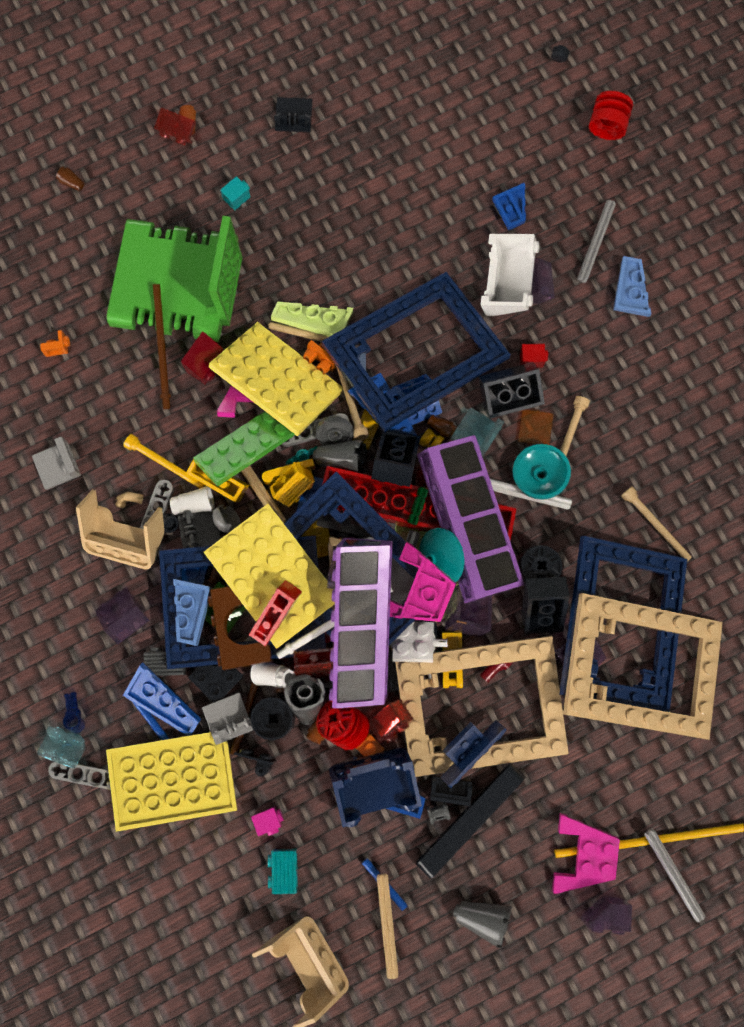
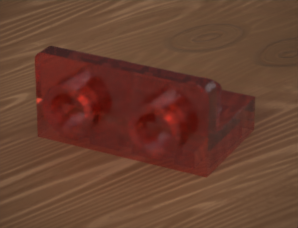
M161 107L154 129L159 131V135L169 139L171 136L176 138L175 142L185 146L186 143L192 145L193 141L190 138L196 121Z

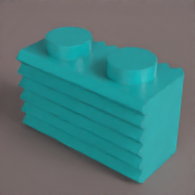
M273 849L271 855H268V867H272V876H268V889L272 888V894H296L298 891L297 849Z

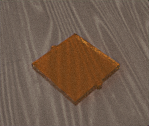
M522 410L518 442L530 443L532 445H550L553 414L540 412V410Z

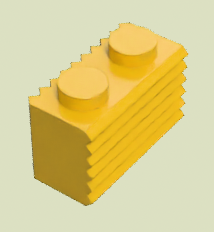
M293 462L285 470V473L280 475V478L275 480V483L270 486V491L274 499L290 507L293 503L300 500L301 495L306 490L312 488L315 480L312 472Z

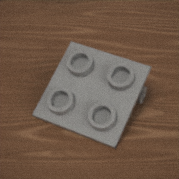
M240 693L202 707L215 745L253 730Z

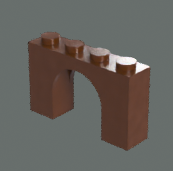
M229 586L211 589L208 601L209 606L213 607L214 615H211L212 626H216L217 634L214 635L216 647L219 646L220 654L217 655L219 667L222 666V670H230L272 662L270 643L266 646L260 642L240 645L230 638L227 632L228 618L233 611L244 605Z

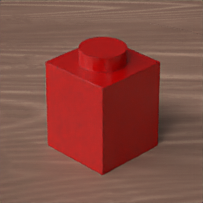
M522 344L520 348V365L533 362L538 368H543L545 362L548 361V350H545V344Z

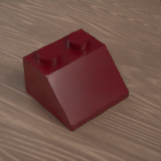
M202 331L181 360V364L187 374L206 385L216 374L209 368V364L224 349Z

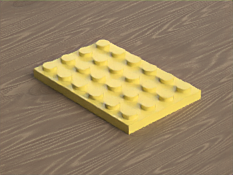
M258 322L209 364L211 370L296 436H299L343 392L341 385L328 375H323L320 370L316 369L315 365L309 364L307 360L303 359V356Z
M269 504L265 505L204 551V554L256 622L277 588L285 580L302 591L293 608L270 640L276 649L335 605V602H332L333 587Z
M211 732L106 750L116 832L237 811L228 741L215 745Z

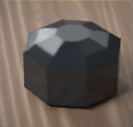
M555 46L551 58L559 63L566 62L570 51L565 46Z
M164 514V532L173 533L178 529V519L173 514Z

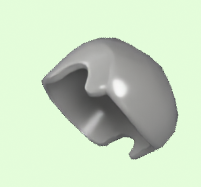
M224 504L213 510L212 519L214 525L220 531L229 533L239 526L241 521L231 506L223 508Z

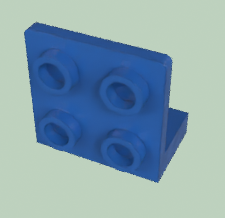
M424 374L394 387L399 386L402 392L407 395L432 379L427 374ZM439 400L407 418L410 424L414 425L429 419L432 415L441 414L442 409Z

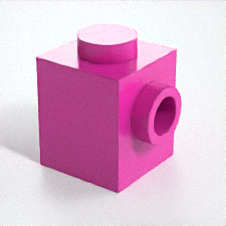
M276 806L251 816L258 836L265 833L268 836L278 833V828L282 826V821H284L281 810H277Z

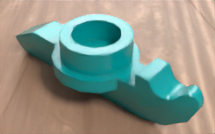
M318 445L308 450H298L295 456L286 461V465L293 464L296 461L308 460Z

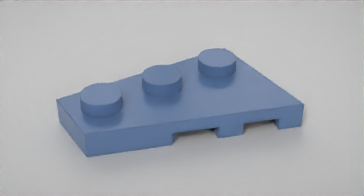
M623 256L613 310L650 317L651 309L648 304L649 298L645 287L642 259Z
M173 579L175 586L174 602L177 614L175 617L177 642L198 646L209 604L208 596L211 595L210 590L212 587Z

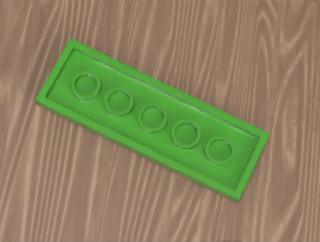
M264 411L193 457L194 462L218 487L295 436V434Z

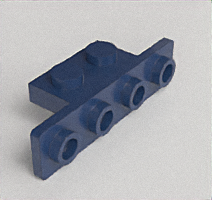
M496 720L482 734L470 722L443 750L452 760L453 765L440 778L452 788L488 752L489 748L503 736L507 729Z

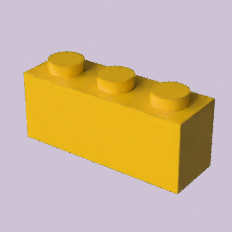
M194 459L186 472L187 475L234 502H240L249 487V484L235 476L217 487L194 462Z

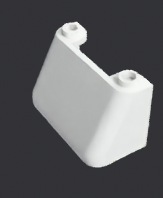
M489 234L488 243L492 244L491 252H489L490 267L487 291H484L485 296L481 298V307L486 316L526 311L529 309V306L533 305L531 288L535 254L539 252V241H536L535 234Z

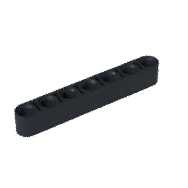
M509 763L415 864L429 879L433 878L517 789L526 776L512 763Z

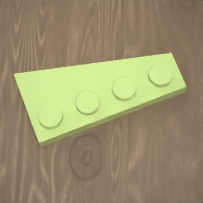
M277 302L272 312L271 320L330 337L348 326L353 314V308L338 309V306L322 308L319 305L313 304L311 306H302L301 303Z

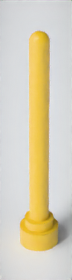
M130 434L126 438L123 446L128 450L141 452L198 488L205 486V484L187 475L186 471L140 444L141 441L135 435Z

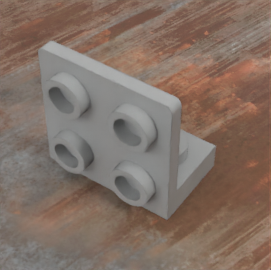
M62 436L54 439L56 446L32 455L46 490L81 476L69 443Z

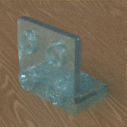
M470 408L452 435L451 440L455 441L475 435L482 457H484L505 422L499 418L494 422Z

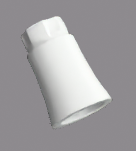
M204 486L197 490L171 497L170 507L172 513L180 515L184 511H191V513L213 511L215 503L211 488Z
M273 662L253 665L251 668V680L258 686L267 685L287 688L289 681L296 677L293 670Z

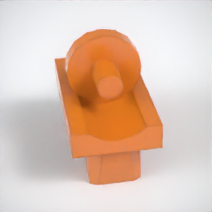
M311 340L307 345L303 359L307 360L309 364L315 359L320 362L316 369L320 370L323 375L329 370L333 372L336 369V364L324 349L322 343L318 345Z

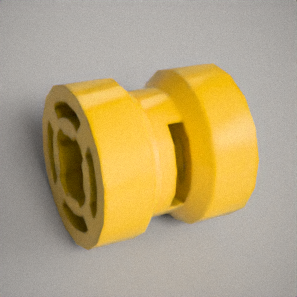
M428 428L420 439L419 445L427 448L442 444L444 437L435 435Z

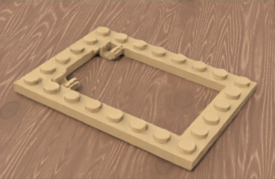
M580 593L563 714L710 740L723 622ZM604 619H607L606 625H603ZM617 621L699 638L690 716L606 701L608 687L592 684L593 678L590 677L595 638L599 636V632L615 634ZM594 693H597V699H593Z
M551 635L433 652V663L395 662L407 751L412 760L416 777L445 773L453 765L452 760L443 752L447 746L446 737L429 739V734H425L420 696L423 695L422 689L439 687L437 673L530 659L535 661L545 736L494 743L472 768L569 754L561 695H559L560 688L553 637ZM431 674V679L424 680L423 675ZM441 746V751L434 752L433 747Z

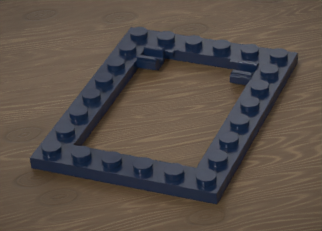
M447 272L322 341L324 349L384 432L508 360L511 355ZM441 298L481 349V352L407 395L402 392L399 386L390 389L384 394L373 382L358 359L362 353L365 352L367 354L371 351L365 340ZM397 396L399 399L394 401L393 397Z
M335 472L284 523L293 537L298 540L322 515L326 516L330 513L340 524L351 515L375 540L393 541L392 557L413 579H415L418 572V567L399 560L406 541L338 472ZM340 505L346 509L342 514L337 510ZM329 608L315 619L319 626L331 620L332 608ZM390 617L389 645L415 619ZM345 621L342 622V626L348 625ZM334 627L331 628L330 630L326 631V633H327L330 637H331V631H332V629H334ZM342 631L341 648L357 665L371 664L375 660L376 631L365 641L355 631Z
M316 535L300 537L297 542L319 569ZM211 546L159 551L167 669L218 665L217 655L220 654L219 646L216 647L213 644L187 647V644L177 642L175 617L177 614L174 602L175 586L173 579L182 581L181 569L214 566L204 554V551ZM315 620L299 632V636H293L277 649L269 641L272 659L278 658L276 652L284 648L285 644L288 642L291 644L319 627ZM325 633L296 649L292 655L288 654L283 658L327 654ZM257 640L235 643L240 645H248L259 642Z
M588 536L580 537L559 695L566 694L579 594L584 593L595 596L599 561L663 574L664 580L660 609L681 613L687 568L686 558ZM657 630L653 671L640 669V675H642L643 679L638 685L633 684V687L599 681L600 678L596 677L598 660L594 659L590 676L593 678L592 684L608 687L606 701L670 712L679 634ZM594 693L593 699H597V693Z

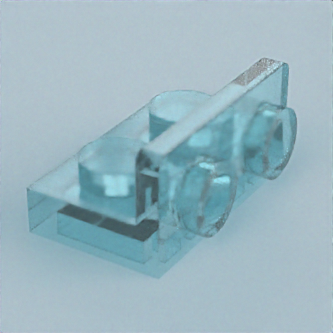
M48 726L46 730L47 735L37 754L75 769L86 749L85 740L77 734H68L59 727L53 728Z

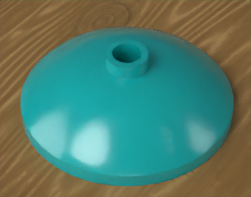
M536 444L527 447L520 452L513 464V479L516 486L522 493L534 499L544 500L559 495L567 487L571 476L570 463L565 454L556 447L547 444ZM543 474L544 478H539L537 475Z
M434 528L426 532L420 542L419 551L452 580L457 582L463 573L465 563L460 541L451 531L445 528Z

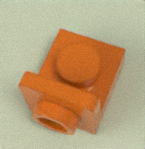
M62 330L58 331L59 341L48 340L46 343H40L41 351L46 357L68 354L70 340L68 335L66 336Z

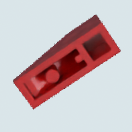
M285 580L275 591L249 633V636L266 646L293 608L302 591Z

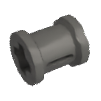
M446 802L436 807H426L431 825L443 819L451 820Z

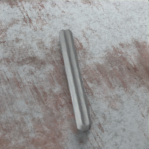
M607 200L577 278L579 282L586 283L615 208V201Z
M649 829L644 833L646 839L694 920L700 922L705 919V914L656 831Z

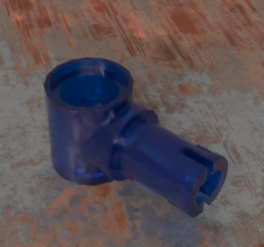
M77 693L64 694L66 712L63 725L71 733H80L85 727V721L81 717V710L78 708ZM73 719H78V724L75 727H70V722Z

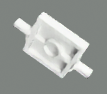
M413 622L389 645L393 650V662L433 663L435 647H447V639H435L434 622Z

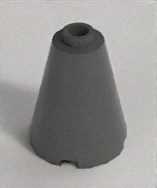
M359 439L318 446L313 451V461H316L317 465L325 468L330 466L364 474L365 469H362V465L367 462L366 443H363L364 440Z
M298 675L291 679L287 688H285V701L300 723L311 725L317 720V715L325 698L324 685L320 679H315L311 675Z
M461 901L460 905L456 904L453 916L457 917V923L501 949L512 907L508 905Z

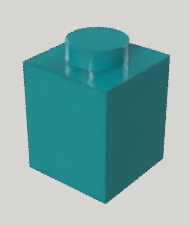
M237 176L220 190L223 200L234 211L251 197L249 185L244 180L241 181Z

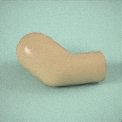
M125 492L116 497L115 505L116 507L124 508L126 502L129 501L142 504L143 495Z

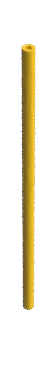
M744 823L658 835L662 843L738 833L744 832ZM646 837L620 840L619 849L650 844ZM577 847L554 850L555 858L577 855Z

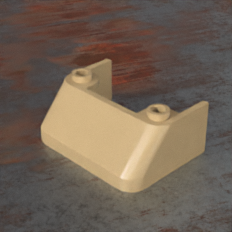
M92 489L76 507L83 549L91 555L141 569H149L155 562L164 535L162 508H157L144 524V529L113 521L111 511L108 508L98 506L96 490Z
M304 917L270 938L252 954L253 958L268 951L276 958L286 954L306 988V991L300 997V1006L305 1015L292 1027H305L315 1023L348 990L349 982L345 973L311 917Z

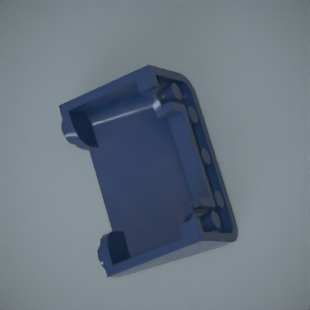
M405 748L380 752L342 762L329 768L343 828L358 825L363 814L400 805L406 811H414L422 806L413 763Z

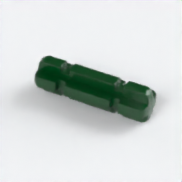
M418 488L417 497H415L410 511L411 514H409L407 519L409 524L417 525L420 518L418 516L421 515L425 498L429 492L428 489Z

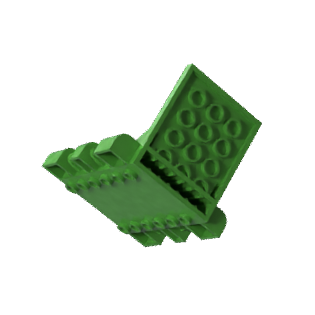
M222 217L220 232H211L209 245L207 234H203L201 244H197V233H192L188 227L175 226L173 232L172 229H167L165 239L161 238V228H155L153 222L127 219L107 311L109 326L135 330L136 321L137 324L142 325L145 314H150L148 319L149 326L155 325L156 329L153 284H160L164 335H172L173 325L174 330H179L181 320L184 319L186 320V331L190 332L193 324L192 333L194 339H197L203 331L215 342L219 343L222 325L230 326L243 258L231 217Z

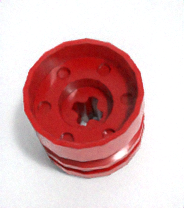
M601 92L597 95L593 108L594 112L588 126L590 132L605 140H618L624 137L634 106L633 100L622 92Z
M329 701L320 709L317 715L316 726L320 735L344 750H353L359 747L369 733L367 716L355 707L332 708V701Z

